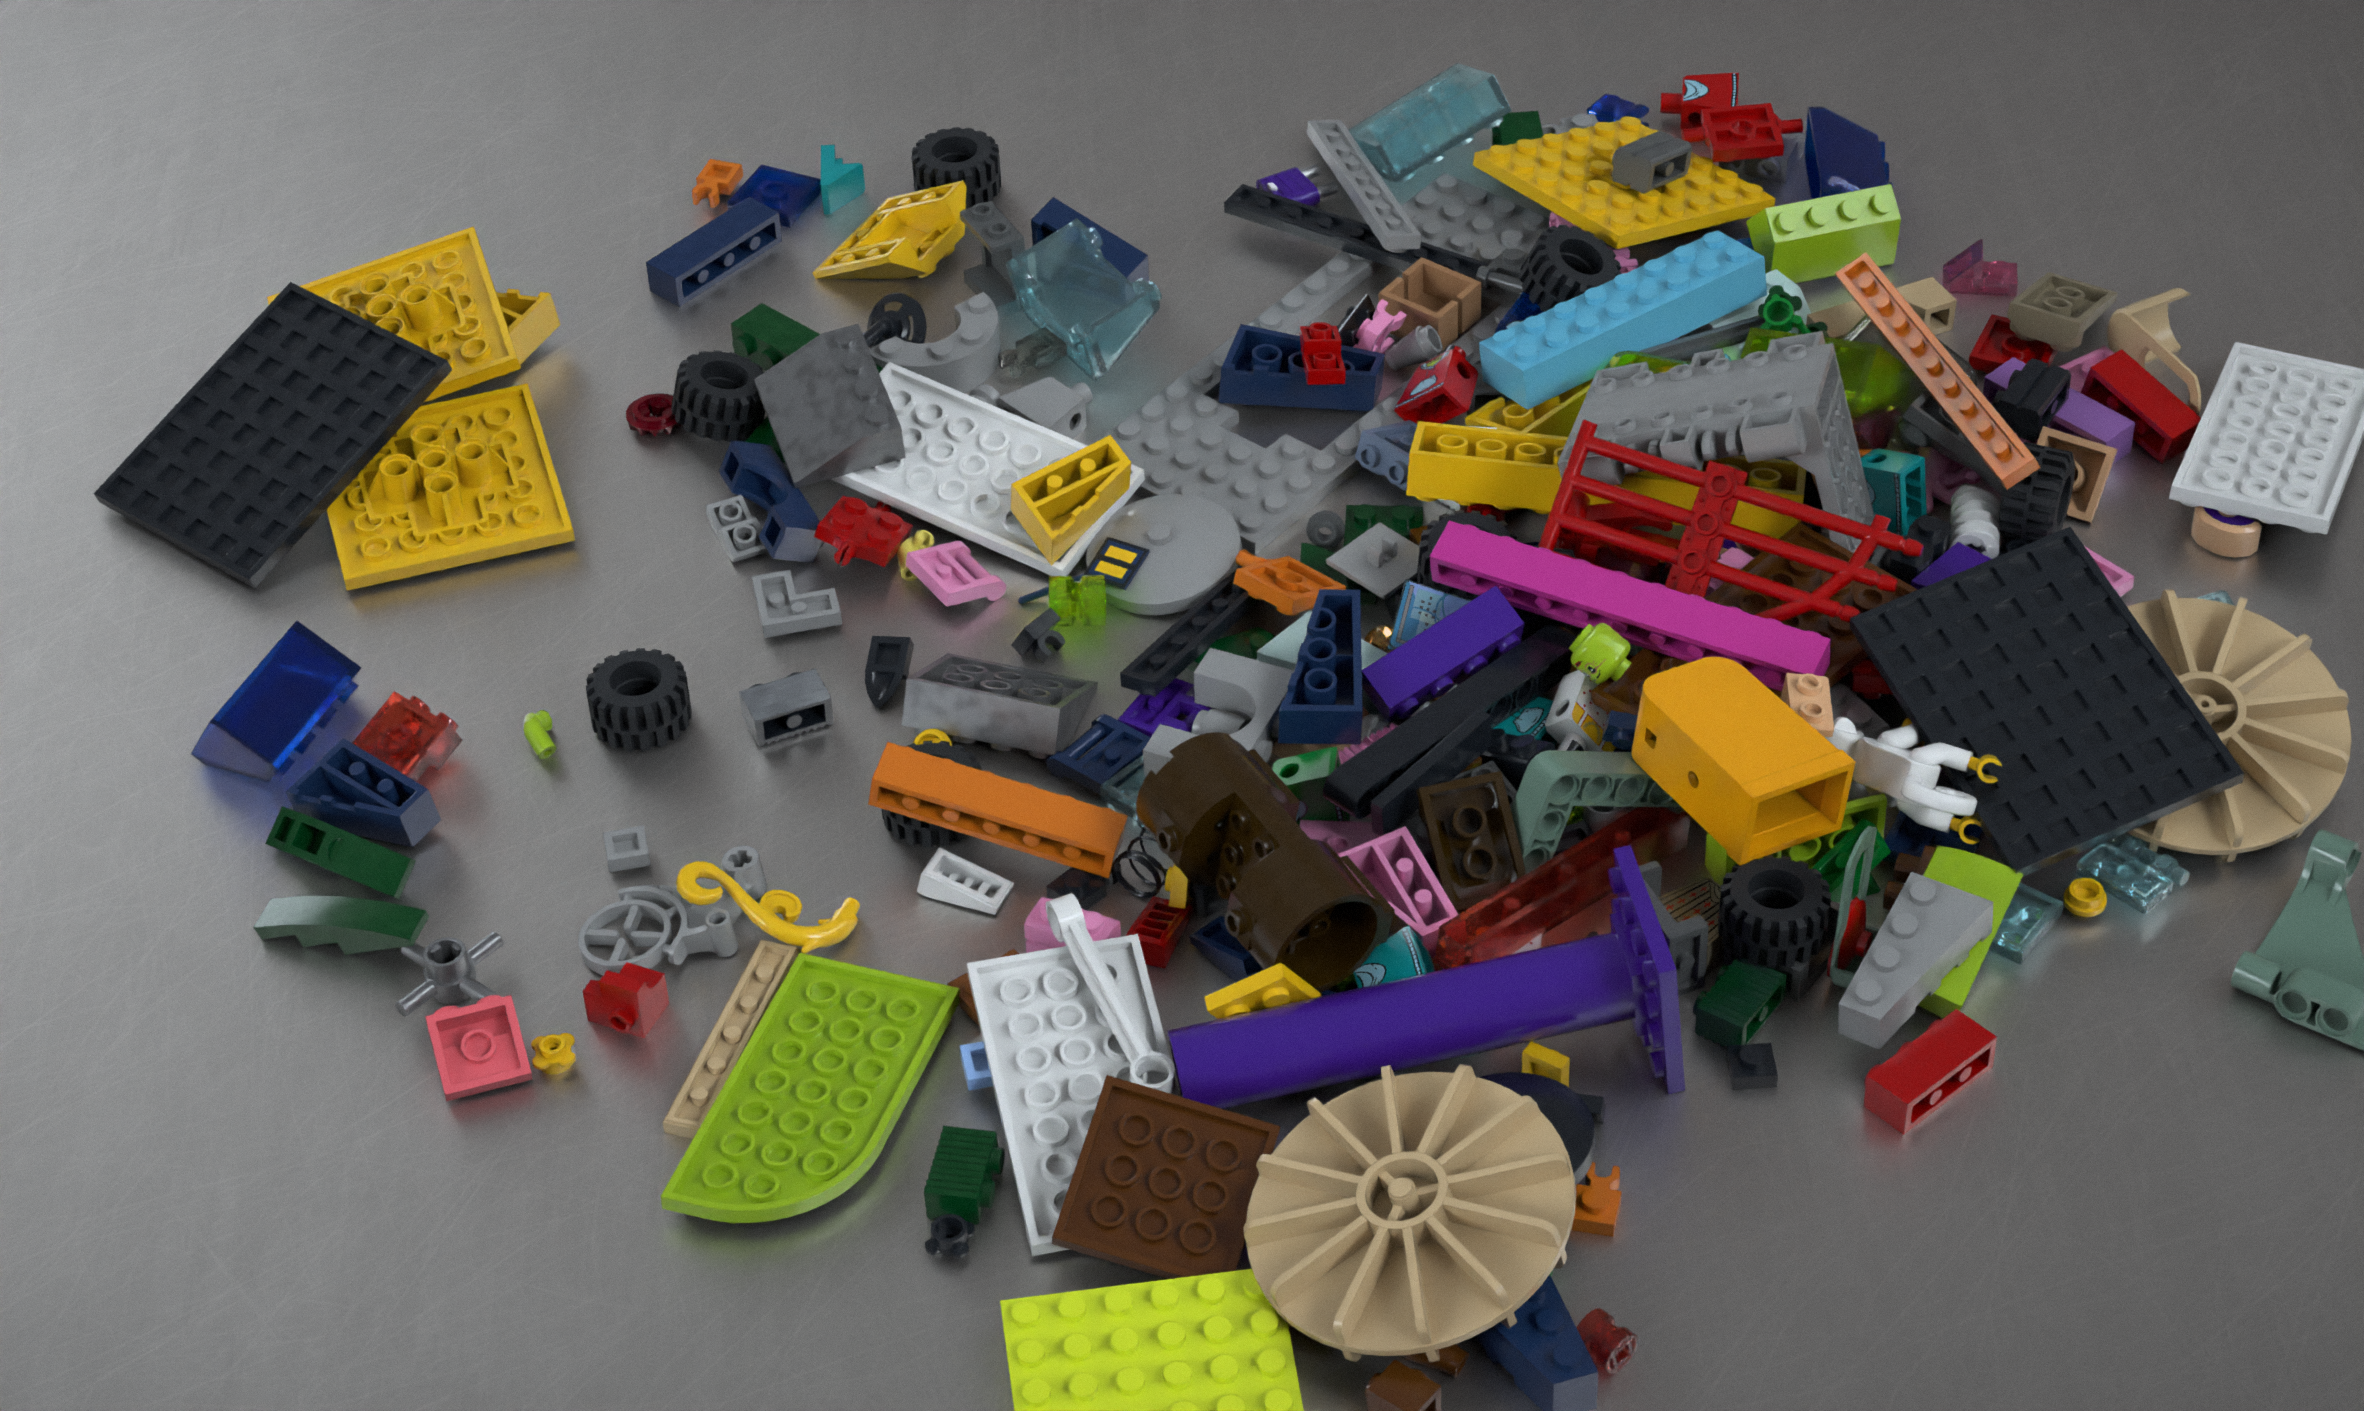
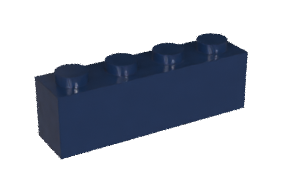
M751 197L746 198L648 260L646 268L650 291L678 307L686 304L782 242L779 212Z

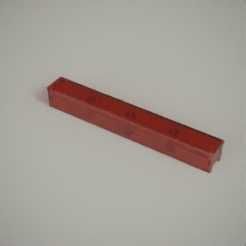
M1666 807L1635 808L1439 926L1433 962L1444 969L1515 953L1541 933L1544 935L1613 892L1608 874V869L1615 867L1613 849L1631 845L1638 866L1653 861L1661 863L1687 846L1691 816L1685 810L1676 814Z

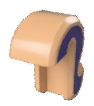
M2198 506L2194 509L2191 536L2199 546L2214 554L2224 557L2241 558L2250 556L2258 550L2262 526L2259 522L2241 515H2226L2219 510Z

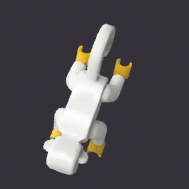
M1837 717L1834 720L1833 736L1825 738L1837 749L1843 750L1856 761L1852 780L1864 785L1870 795L1884 793L1887 797V807H1895L1897 805L1903 813L1920 825L1949 833L1950 829L1957 831L1960 838L1967 844L1979 842L1978 838L1963 833L1965 826L1968 824H1976L1982 827L1980 821L1973 817L1977 805L1976 798L1958 790L1936 787L1941 770L1938 764L1963 772L1971 769L1977 771L1982 781L1995 783L1998 779L1994 776L1983 774L1982 768L1989 762L2002 766L1996 756L1987 754L1980 758H1975L1971 751L1941 742L1924 746L1925 742L1909 717L1904 720L1900 728L1882 732L1878 739L1864 737L1863 732L1856 731L1853 722L1846 717ZM1915 745L1920 746L1919 748H1915L1913 751L1908 749ZM1955 815H1960V816H1964V817H1963L1962 819H1958V818H1955L1954 816H1955Z

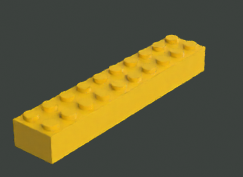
M1418 421L1409 452L1406 496H1416L1417 499L1428 502L1443 499L1452 500L1464 506L1480 503L1493 505L1501 510H1511L1517 507L1532 509L1539 514H1550L1562 480L1557 463L1568 437ZM1740 455L1709 460L1747 472L1748 476L1744 484L1746 486L1803 504L1806 469L1793 461L1769 459L1749 463L1745 456ZM1709 461L1703 462L1700 471L1705 472ZM1650 471L1625 474L1622 484L1614 485L1688 510H1692L1699 487ZM1585 493L1590 499V505L1614 503ZM1738 501L1731 524L1779 539L1797 523H1801V520Z

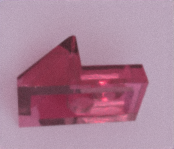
M1980 239L1943 265L1942 286L1949 293L2016 296L2018 286L2017 263L2000 260L1993 262L1983 261V239Z

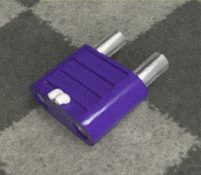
M1317 164L1301 170L1293 167L1256 181L1257 189L1310 206L1320 203L1321 198L1338 192V186L1334 181L1316 187L1309 180L1321 175L1320 167Z

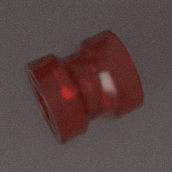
M1602 1308L1589 1312L1576 1327L1589 1354L1594 1355L1597 1364L1610 1374L1623 1369L1637 1351L1639 1345L1638 1336L1627 1327L1616 1326L1613 1316Z

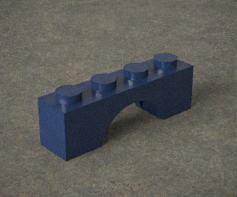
M731 440L718 472L731 493L736 495L742 494L744 498L755 502L769 513L759 537L773 559L813 563L819 548L824 544V541L814 538L820 520L800 489L795 488L791 475L771 445Z

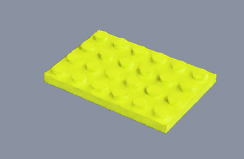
M1252 1269L1000 1300L1014 1411H1304L1288 1322H1285L1266 1299Z

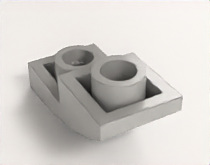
M742 494L706 505V515L732 562L768 552L759 537L762 529L757 518H752Z

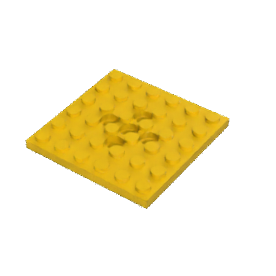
M1629 116L1610 123L1598 122L1595 126L1587 128H1571L1569 132L1560 134H1544L1543 137L1537 139H1521L1517 143L1510 145H1493L1490 149L1475 152L1473 166L1584 231L1593 233L1596 238L1602 239L1615 249L1752 217L1765 208L1774 207L1776 200L1775 197L1764 192L1761 186L1748 183L1740 179L1737 173L1724 170L1713 164L1712 159L1699 156L1691 152L1688 174L1659 188H1654L1645 194L1631 189L1630 185L1624 186L1613 181L1612 158L1615 151L1621 146L1658 132V130H1652L1641 124V120Z
M474 226L300 286L447 360L452 371L424 402L435 400L446 394L470 388L475 384L521 369ZM280 293L268 296V304H270Z
M528 383L420 406L326 510L347 591L575 541L571 520Z

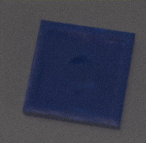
M761 164L727 202L728 210L746 198L751 197L779 212L780 225L790 228L821 193V179Z

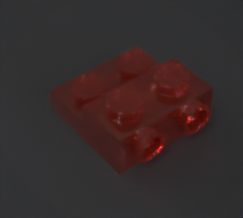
M394 691L352 743L412 780L417 781L429 766L438 771L463 739L456 732L459 727L458 724L442 712L435 716L430 713V707L416 696L412 695L410 699H407Z

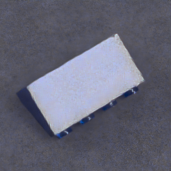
M1823 106L1807 108L1804 164L1810 200L1891 184L1893 189L1892 182H1889V163L1885 162V142L1879 141L1877 134Z
M296 620L210 720L192 750L191 755L205 765L268 783L274 777L282 781L296 762L291 759L294 753L297 751L303 755L317 737L312 733L314 729L319 726L324 730L338 712L334 705L338 701L345 705L357 690L359 685L354 682V679L362 667Z

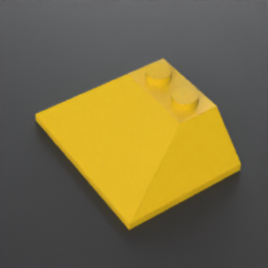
M964 181L887 198L812 272L815 279H902L916 275L918 278H924L937 269L936 264L942 258L955 251L954 245L965 235V224L960 219V211L966 209V185Z

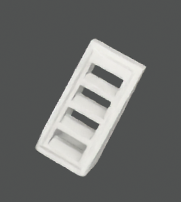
M939 847L921 873L917 893L935 900L995 915L1013 889L1014 883ZM972 885L979 887L978 890L971 889ZM987 890L996 891L992 898L985 895Z

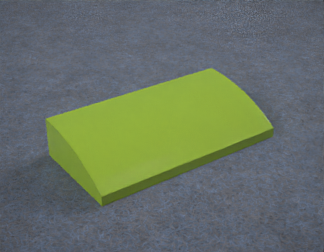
M1937 846L1923 876L1993 901L1992 933L1983 942L1978 941L1969 951V957L1958 968L1954 966L1941 980V986L1931 996L1927 995L1918 1004L1919 1006L1942 1018L1955 1009L1960 1010L2024 874H2016L2014 869L1971 852Z

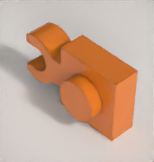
M710 159L696 178L697 185L692 189L693 204L698 205L702 199L709 198L710 208L718 206L720 203L719 195H730L742 179V164Z
M1592 1162L1585 1175V1185H1576L1575 1216L1571 1230L1614 1237L1622 1191L1618 1190L1620 1185L1619 1166L1613 1165L1610 1176L1599 1177L1595 1174V1162Z

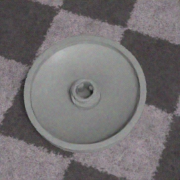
M1165 494L1138 500L1115 512L1088 545L1086 562L1088 567L1107 536L1149 549L1150 553L1126 590L1090 580L1096 592L1106 602L1116 608L1141 615H1165L1191 609L1222 580L1233 573L1239 566L1236 564V556L1242 550V543L1235 520L1220 505L1198 496Z

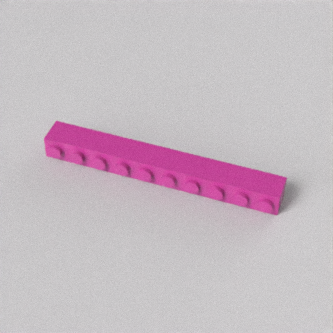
M1449 520L1429 556L1432 581L1479 596L1492 587L1497 586L1513 607L1583 629L1589 623L1593 627L1599 623H1605L1630 644L1687 662H1693L1706 657L1728 658L1741 664L1766 687L1779 691L1783 689L1786 673H1809L1816 676H1824L1830 664V638L1823 637L1817 632L1804 631L1784 625L1776 619H1765L1755 616L1737 607H1727L1707 601L1698 595L1681 593L1669 589L1660 583H1649L1636 579L1621 571L1607 570L1582 559H1572L1556 554L1547 548H1537L1520 543L1508 536L1491 534L1479 530L1473 525H1463Z

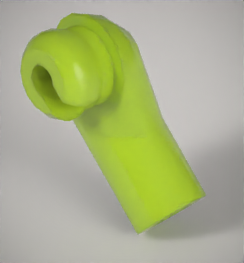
M539 710L535 714L530 712L524 718V735L539 759H546L557 750V747L546 732L551 730L553 722L549 713L545 710Z

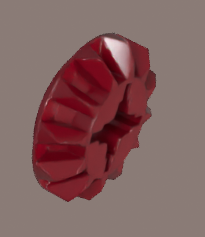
M663 393L649 394L633 401L626 410V419L630 430H638L640 436L652 433L656 437L659 433L671 434L672 428L682 427V425L676 422L675 415H672L673 395Z

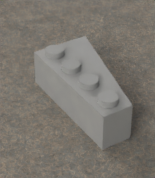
M1911 872L1839 1002L1838 1034L1880 1049L1915 1013V1007L1927 995L1931 996L1941 986V980L1954 966L1958 968L1969 957V951L1978 941L1983 942L1992 933L1994 902Z

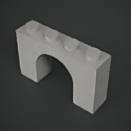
M1210 648L1194 671L1195 703L1230 712L1250 720V723L1243 729L1229 735L1232 739L1241 743L1247 751L1255 749L1264 761L1268 763L1272 747L1278 739L1279 709L1282 700L1285 699L1288 682L1294 670ZM1160 724L1143 749L1144 779L1150 770L1157 774L1174 757L1169 752L1182 742L1198 736V734Z

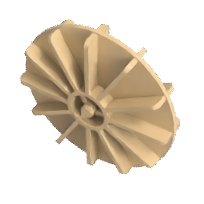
M2173 589L2163 590L2160 599L2127 606L2244 772L2241 784L2127 832L2149 842L2148 852L2156 854L2158 846L2193 854L2221 855L2223 862L2226 863L2234 862L2238 853L2259 850L2286 839L2295 840L2329 806L2345 776L2351 751V727L2347 711L2349 702L2347 692L2338 688L2330 672L2310 650L2312 639L2306 633L2295 637L2269 619L2246 610L2245 606L2248 599L2239 597L2237 605L2234 606L2206 599L2177 598Z
M1460 1064L1455 1073L1420 1072L1394 1076L1391 1065L1381 1067L1382 1079L1349 1090L1324 1105L1315 1097L1309 1100L1306 1104L1310 1115L1301 1121L1281 1141L1271 1155L1262 1154L1259 1157L1256 1167L1260 1175L1249 1202L1247 1219L1243 1227L1249 1262L1257 1283L1266 1299L1285 1322H1288V1326L1295 1327L1316 1341L1342 1350L1347 1360L1357 1362L1362 1354L1401 1356L1426 1352L1431 1363L1440 1360L1439 1349L1470 1339L1499 1322L1508 1329L1517 1323L1514 1311L1522 1306L1539 1289L1554 1268L1559 1269L1564 1266L1567 1259L1565 1246L1570 1236L1575 1216L1577 1194L1575 1176L1568 1152L1560 1135L1530 1096H1520L1509 1088L1495 1082L1475 1077L1473 1068L1464 1064Z

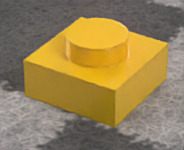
M1175 864L1167 870L1165 891L1170 892L1169 906L1185 909L1195 898L1190 896L1191 881Z
M1531 1041L1522 1052V1073L1545 1076L1569 1087L1570 1058L1554 1049H1548Z

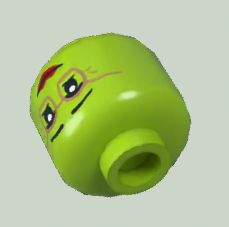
M1589 623L1568 648L1573 652L1571 655L1572 665L1596 684L1604 683L1609 677L1617 682L1632 663L1626 658L1630 652V643L1605 623H1599L1594 627Z

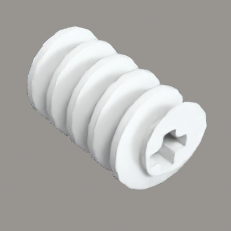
M1973 485L1961 486L1954 492L1951 497L1949 549L1959 542L1991 559L1996 558L1999 554L2000 502L1994 494Z

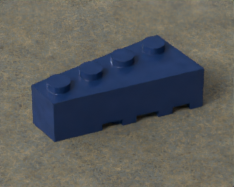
M1240 324L1221 367L1219 403L1370 411L1375 407L1382 390L1385 354L1341 345V356L1346 369L1345 384L1308 385L1303 366L1300 336Z

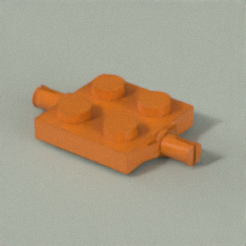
M1245 549L1240 550L1236 556V564L1243 567L1236 569L1233 584L1248 591L1249 596L1265 600L1276 606L1277 611L1285 615L1295 616L1299 615L1300 612L1313 609L1319 589L1346 590L1345 585L1290 556L1265 559L1263 557L1259 558Z

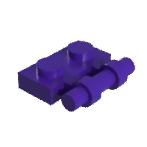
M1175 678L1156 697L1139 694L1118 718V721L1150 738L1160 724L1191 733L1197 714L1201 710L1209 711L1215 708L1195 703L1194 684ZM1180 713L1187 715L1183 721L1176 719Z

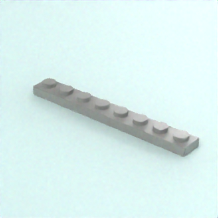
M1308 120L1307 135L1384 249L1394 253H1403L1407 249H1420L1421 234L1341 120Z

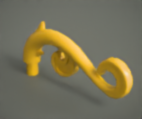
M695 861L686 864L679 870L676 879L677 891L682 898L696 905L715 903L721 899L723 894L721 886L714 889H706L700 887L696 880L698 878H707L718 881L755 925L782 942L802 947L801 952L803 954L814 949L840 943L849 936L858 922L856 914L860 908V903L855 898L848 897L844 900L841 908L835 910L832 918L819 919L818 924L820 925L818 926L792 924L798 920L802 910L800 899L793 893L785 890H771L766 892L760 902L757 903L732 877L714 864L705 861ZM775 913L782 914L784 920L779 918Z

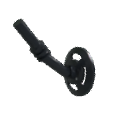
M891 293L884 296L872 309L868 319L867 330L863 333L868 348H872L894 336L906 342L924 343L927 330L924 311L919 302L908 294ZM899 302L903 304L898 311L889 310L885 312L884 306L889 303ZM910 316H912V319H913V327H914V328H913V336H912V339H911V340L908 339V338H909V335H910V330H911V325H910V320H909V317H910Z

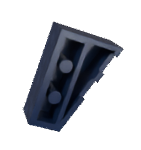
M1053 197L1031 219L1035 278L1124 307H1129L1149 285L1147 254Z
M1549 1274L1539 1289L1522 1306L1514 1311L1517 1319L1515 1325L1508 1329L1499 1322L1490 1329L1474 1336V1338L1486 1349V1356L1495 1365L1500 1363L1513 1375L1514 1384L1542 1411H1590L1597 1409L1599 1372Z

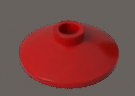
M1857 896L1850 903L1847 927L1839 950L1837 967L1844 971L1856 955L1865 957L1873 939V933L1865 931L1867 921L1865 900L1860 901ZM1833 941V944H1832V947H1831V951H1830L1829 959H1828V964H1827V976H1828L1829 978H1831V977H1830V965H1831V959H1832V952H1833L1834 941Z

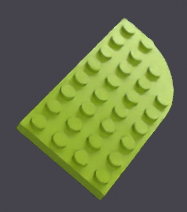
M799 953L661 1194L662 1209L730 1224L775 1221L808 1212L828 1203L847 1191L867 1173L880 1155L959 1005L960 988Z

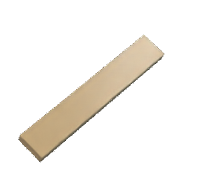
M760 940L662 1122L664 1133L690 1139L695 1137L798 954L801 953L800 947Z

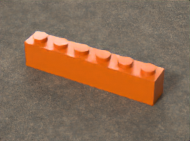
M887 742L872 777L868 805L1105 878L1110 877L1113 863L1123 841L1128 815L1115 812L1110 808L1092 805L1076 800L1071 796L1056 794L1028 783L1017 782L995 775L989 771H981L955 763L950 759L939 758L916 751L908 746H900Z

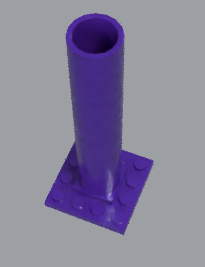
M1631 845L1613 849L1615 867L1608 869L1612 891L1618 897L1611 899L1613 912L1610 914L1611 933L1168 1030V1038L1181 1097L1217 1108L1229 1109L1381 1075L1382 1066L1391 1065L1393 1072L1630 1019L1637 1037H1641L1643 1046H1651L1653 1052L1649 1053V1058L1655 1079L1662 1077L1668 1094L1685 1091L1677 970Z

